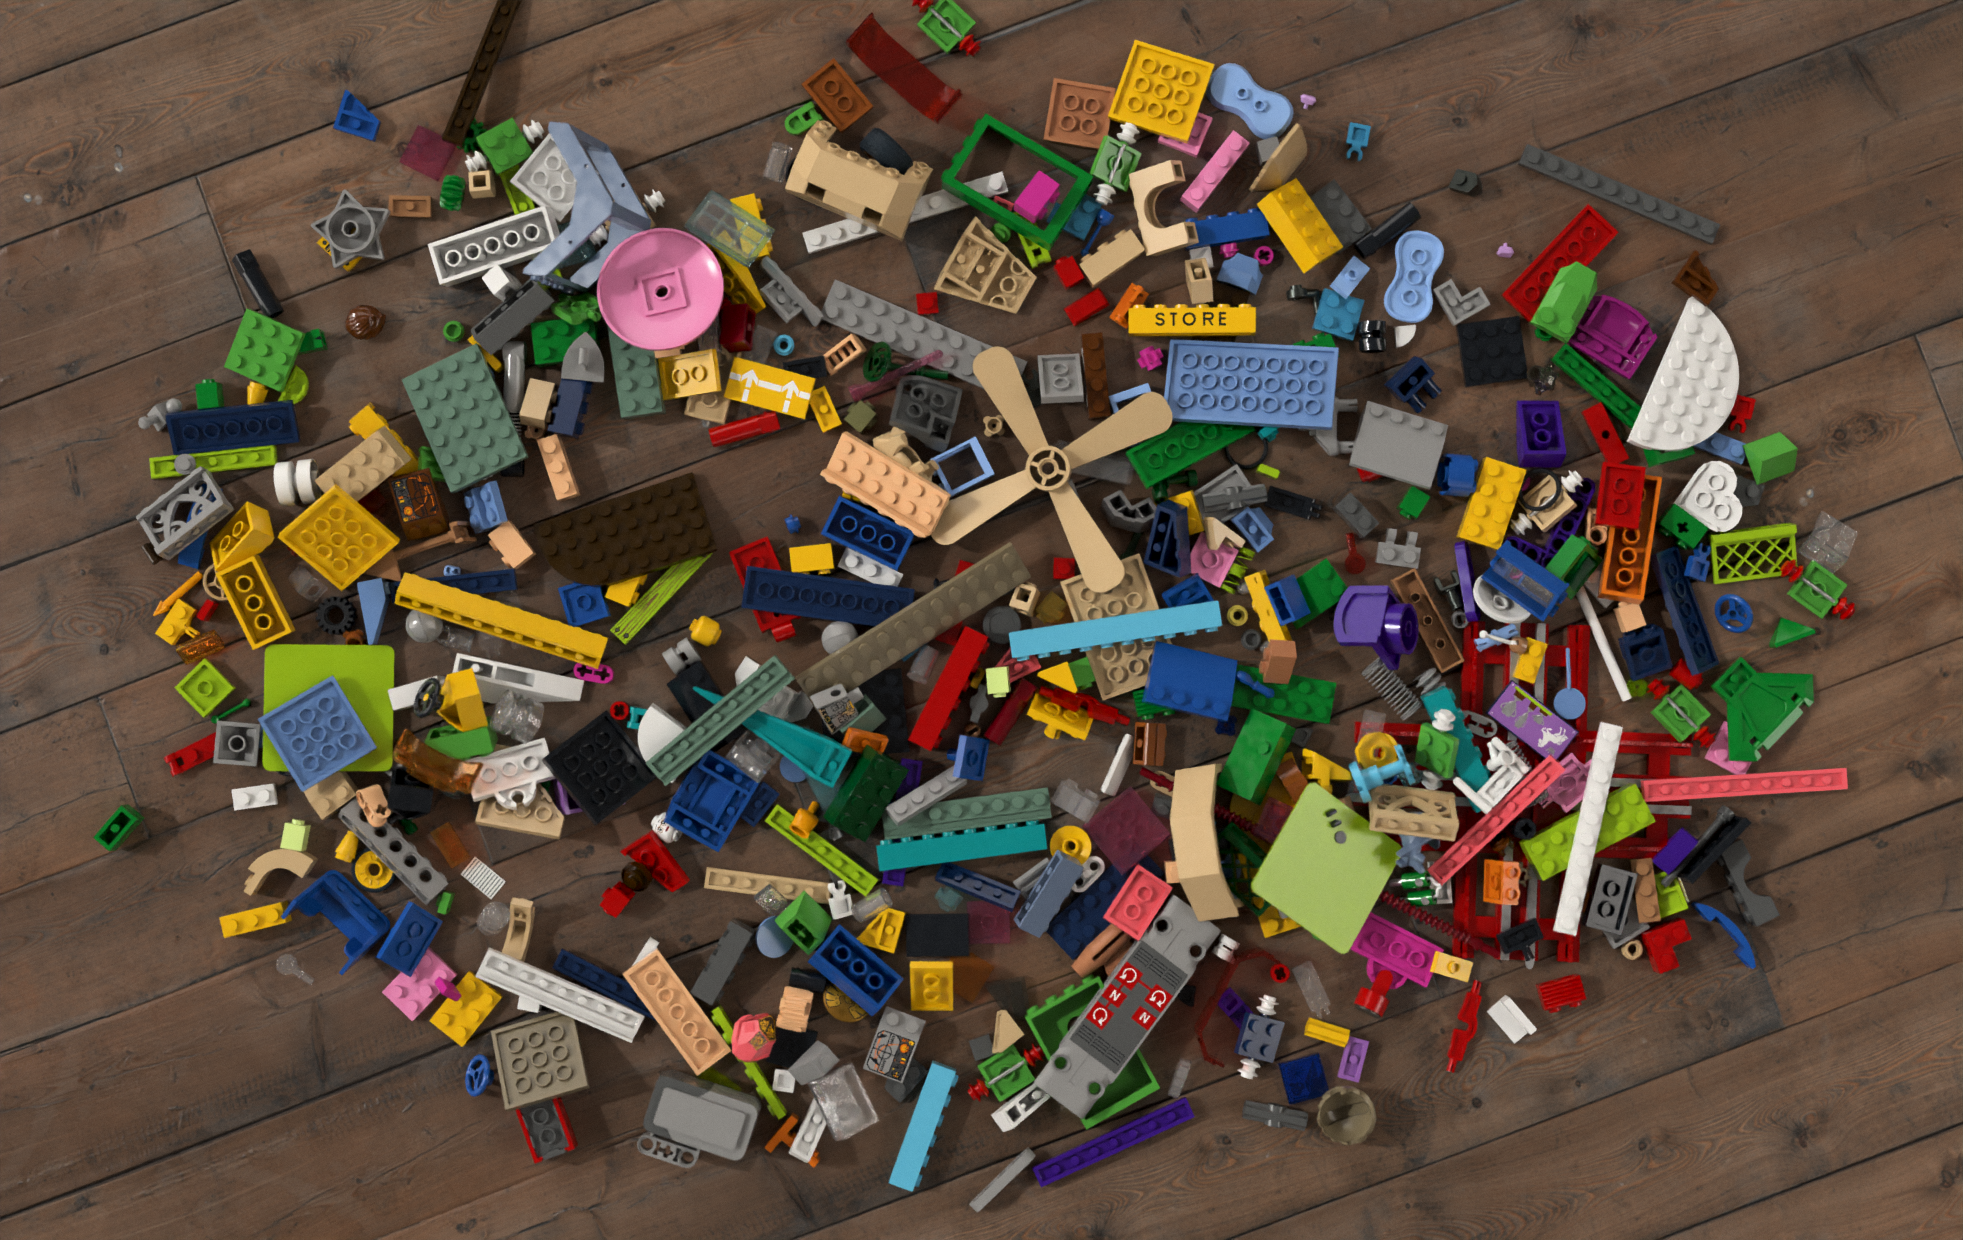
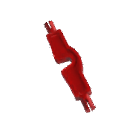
M1043 686L1040 688L1039 695L1051 698V703L1077 712L1081 705L1087 708V716L1089 718L1112 725L1115 722L1126 726L1129 724L1130 717L1118 714V709L1099 703L1092 696L1083 693L1074 694L1057 687L1054 690Z
M1474 980L1471 992H1466L1463 1004L1457 1015V1018L1466 1022L1468 1027L1465 1030L1453 1029L1447 1056L1450 1059L1446 1071L1455 1073L1457 1062L1462 1061L1467 1043L1474 1037L1477 1031L1478 1021L1476 1015L1482 996L1478 995L1483 983L1481 981Z

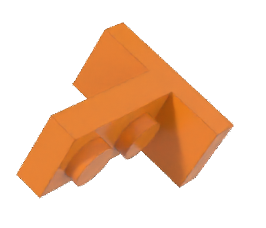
M794 1112L766 1143L764 1148L771 1153L781 1140L791 1148L797 1133H791L790 1130L799 1120V1117ZM816 1149L808 1162L813 1168L820 1161L818 1156L820 1153Z

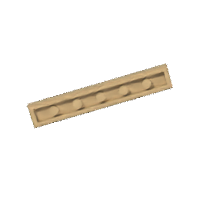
M707 867L704 888L791 900H795L805 891L817 903L829 904L828 899L831 897V893L828 890V882Z

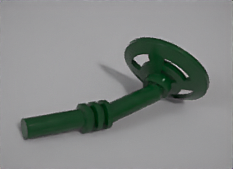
M885 342L874 344L868 351L863 364V375L869 382H877L885 375L887 370L948 380L949 371L925 369V366L921 368L920 366L916 367V365L910 367L891 363V348ZM872 362L873 370L870 371V366Z

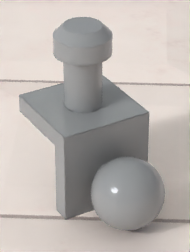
M172 398L156 404L147 414L148 417L139 418V426L146 430L150 428V425H154L158 432L162 431L167 425L165 415L171 412H180L182 410L181 401Z

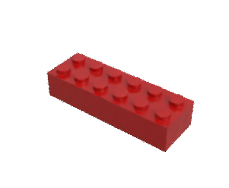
M965 626L908 739L909 741L929 751L932 748H938L943 738L939 735L942 729L947 730L952 720L949 715L952 710H957L961 699L958 697L961 691L966 692L971 682L968 680L971 672H976L980 661L977 660L980 653L985 654L990 645L987 642V636Z

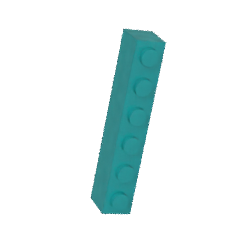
M1441 686L1420 697L1432 722L1437 720L1434 717V713L1441 709L1449 710L1455 716V720L1451 722L1454 728L1446 731L1460 739L1454 771L1457 777L1461 778L1477 793L1489 780L1491 773L1487 765L1483 766L1480 760L1483 757L1478 746L1474 747L1471 741L1474 736L1470 728H1465L1462 720L1465 717L1462 710L1456 708L1453 702L1456 700L1452 689ZM1467 797L1473 811L1476 813L1482 811Z

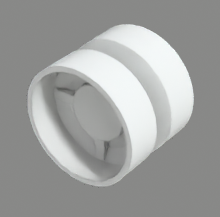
M314 459L298 460L296 468L292 461L275 464L274 485L277 499L282 507L298 505L299 496L303 504L314 503L321 497V488L314 481L320 476Z

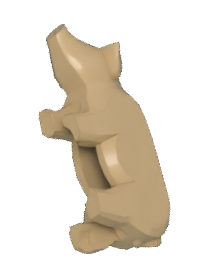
M893 427L890 432L881 434L873 439V448L933 483L932 475L934 471L939 469V466L935 460H930L925 464L921 461L917 453L908 446L905 431Z

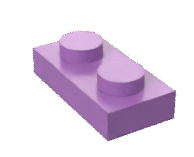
M1349 1036L1343 1051L1337 1077L1359 1083L1369 1044L1368 1040Z

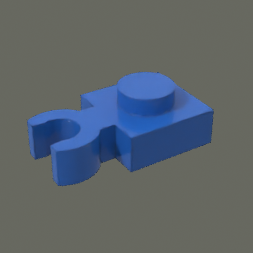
M1698 543L1693 549L1694 556L1688 557L1684 576L1699 582H1705L1710 565L1706 557L1711 552V546H1703V543Z

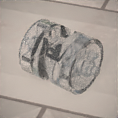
M497 901L487 904L477 919L479 930L487 936L499 934L510 919L508 907Z

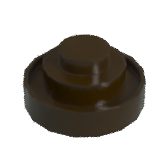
M634 861L629 862L622 869L621 878L623 883L633 891H644L651 884L652 875L645 865Z

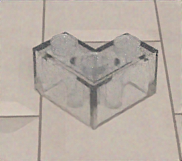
M1069 778L1066 781L1062 779L1050 802L1088 823L1100 803L1096 799L1098 795L1087 788L1085 791L1077 788L1079 784Z

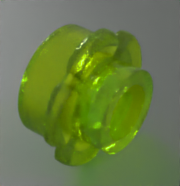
M1642 678L1627 682L1631 696L1641 697L1646 693L1645 690L1648 685Z

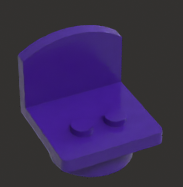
M1349 586L1341 596L1336 607L1334 632L1341 646H1372L1388 670H1398L1401 654H1411L1416 647L1418 618L1414 606L1410 603H1400L1389 586Z

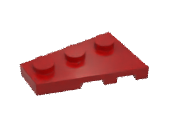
M653 830L620 851L624 856L628 855L636 862L645 865L650 873H652V877L671 892L676 891L690 881L689 877Z

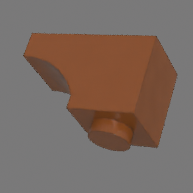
M1290 758L1279 765L1276 775L1291 801L1296 805L1308 782L1294 760Z

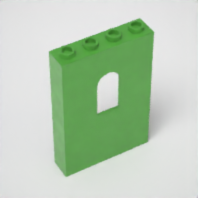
M1090 974L1082 979L1083 983L1075 987L1072 984L1063 990L1064 993L1058 997L1056 994L1044 1000L1046 1002L1040 1007L1034 1005L1026 1010L1027 1014L1024 1017L1048 1061L1059 1049L1060 1042L1067 1034L1069 1020L1075 1016H1080L1098 990L1104 988V984L1098 975L1093 976V974ZM1139 1048L1111 1085L1108 1084L1104 1094L1097 1099L1083 1120L1081 1119L1086 1130L1160 1089ZM1058 1057L1055 1060L1057 1068H1062L1065 1065L1064 1057ZM1090 1084L1089 1092L1092 1094L1098 1092L1099 1084Z

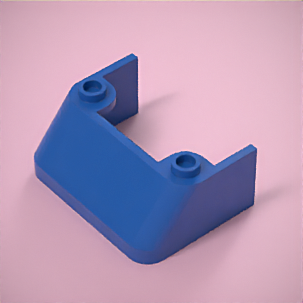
M336 870L326 872L293 899L281 916L285 919L296 909L306 916H315L319 912L325 915L349 939L344 947V952L349 960L339 972L341 975L355 965L390 928L388 918Z

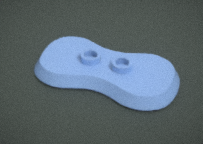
M1235 63L1224 64L1212 74L1206 89V95L1213 106L1238 115L1259 138L1269 139L1276 136L1278 138L1286 131L1292 121L1294 112L1290 101L1285 96L1260 87L1244 67Z
M1416 230L1404 233L1396 243V274L1384 296V305L1388 314L1397 320L1409 323L1421 322L1430 314L1433 306L1432 279L1444 257V248L1439 238L1431 233Z

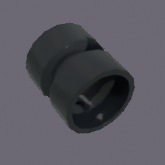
M1370 320L1359 322V335L1362 336L1359 340V352H1386V339L1383 338V335L1386 334V321Z

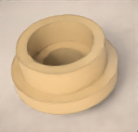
M1630 939L1622 944L1621 951L1627 959L1635 960L1642 955L1643 946L1640 941ZM1634 945L1635 951L1633 953H1630L1628 950L1629 946Z

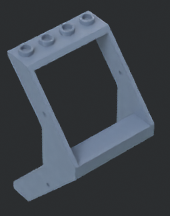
M549 122L548 131L577 181L570 226L523 269V274L531 276L530 280L541 282L542 285L551 286L555 290H561V293L573 295L574 291L586 293L598 282L602 266L610 253L630 236L649 230L651 219L608 144L568 123ZM607 220L611 221L607 244L572 277L567 280L552 273Z

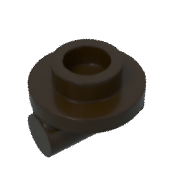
M150 542L149 544H144L141 549L150 562L155 565L164 558L157 555L154 550L155 547Z

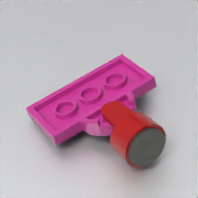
M1370 912L1350 950L1368 959L1366 966L1367 976L1373 984L1371 989L1360 988L1353 1003L1354 1007L1372 1017L1382 1018L1390 1002L1385 997L1388 990L1397 989L1407 979L1427 988L1434 973L1430 972L1435 951L1443 953L1444 949Z

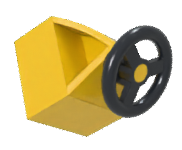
M470 668L447 674L442 688L438 679L429 678L419 688L415 697V715L418 718H425L435 710L444 720L462 732L488 726L473 669ZM434 684V685L431 687V689L425 693V691L427 690V688H428L430 685ZM421 700L423 702L422 712L420 710Z

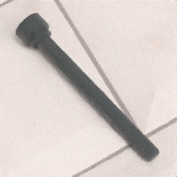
M1724 805L1719 808L1716 820L1701 835L1696 846L1661 881L1664 887H1668L1723 824L1730 823L1736 815L1732 810Z

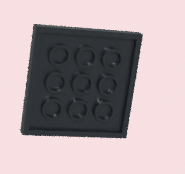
M901 668L883 670L857 687L863 696L866 694L886 718L880 726L872 731L873 733L888 737L889 741L883 753L910 752ZM822 719L823 735L833 738L842 744L845 737L840 730L831 734ZM852 751L849 758L860 757L861 753Z
M607 710L541 760L595 826L657 778L646 764L640 750Z

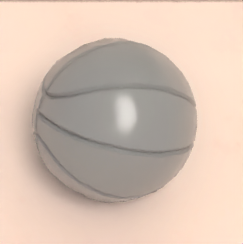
M412 610L406 619L408 635L420 643L436 640L443 629V619L416 610Z
M835 621L825 628L822 634V645L828 654H832L859 636L852 624Z

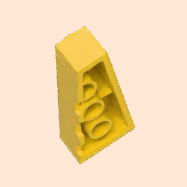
M371 402L349 420L351 431L356 436L361 435L365 440L385 426L411 457V460L392 474V476L418 471V457L407 445L403 444V440L396 431L389 429L387 420L379 413L376 414L373 411L376 407Z

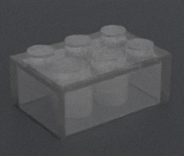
M853 1063L843 1064L828 1072L825 1076L808 1083L835 1141L845 1140L879 1121Z

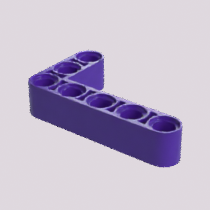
M1583 478L1582 482L1588 486L1586 494L1581 492L1580 485L1575 487V493L1569 492L1568 495L1571 499L1579 504V511L1577 513L1570 511L1554 525L1544 549L1515 536L1504 538L1501 546L1506 540L1514 542L1515 548L1524 554L1530 549L1534 553L1533 561L1546 568L1544 565L1547 558L1552 560L1558 552L1553 547L1555 539L1560 540L1563 546L1571 534L1575 535L1595 492L1596 486L1594 481L1590 478ZM1564 520L1568 521L1571 525L1568 532L1562 528Z

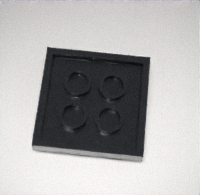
M1519 316L1456 325L1465 388L1529 378Z

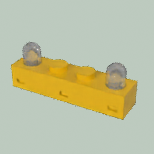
M1262 570L1244 577L1245 582L1238 585L1237 591L1240 595L1251 594L1253 610L1258 613L1261 620L1259 621L1260 628L1266 633L1268 638L1267 641L1261 643L1260 651L1263 653L1264 648H1268L1270 639L1292 641L1287 625H1280L1264 587L1270 585L1266 571Z

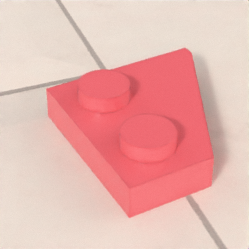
M1011 646L995 666H1009L1010 683L1042 668L1036 655H1029L1030 659L1024 661H1017V657L1012 658Z

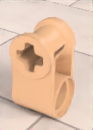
M1588 506L1584 513V538L1591 542V546L1596 547L1606 541L1607 526L1594 525L1595 516L1593 515H1596V508ZM1593 531L1599 534L1600 538L1598 542L1592 540L1591 533Z
M375 784L356 791L358 804L364 811L370 825L382 827L391 814V810L387 808L388 802L380 785Z

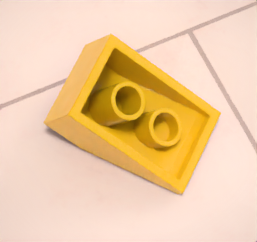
M247 501L212 539L209 544L215 571L220 572L249 557L257 555L273 542L275 537L268 510Z

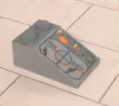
M886 1006L863 1069L903 1083L926 1021Z

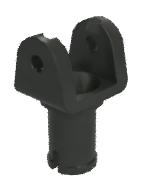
M1452 570L1450 574L1454 584L1443 588L1438 577L1433 578V583L1439 595H1446L1452 611L1463 608L1464 604L1458 593L1460 585L1459 576L1455 570Z

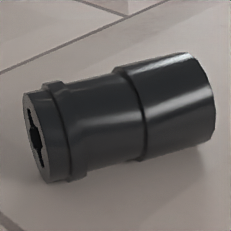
M1516 817L1509 823V831L1514 837L1526 840L1535 835L1536 825L1530 819Z
M792 967L788 986L824 994L825 986L830 985V982H827V978L818 971H808Z

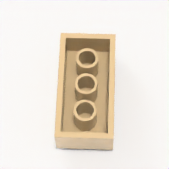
M383 426L314 481L324 493L337 484L358 502L409 462L411 457L389 430Z

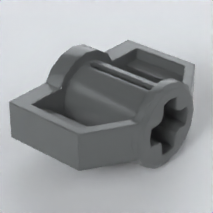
M979 684L977 694L970 699L969 705L972 709L970 721L978 723L980 713L984 712L988 707V700L985 697L987 686Z

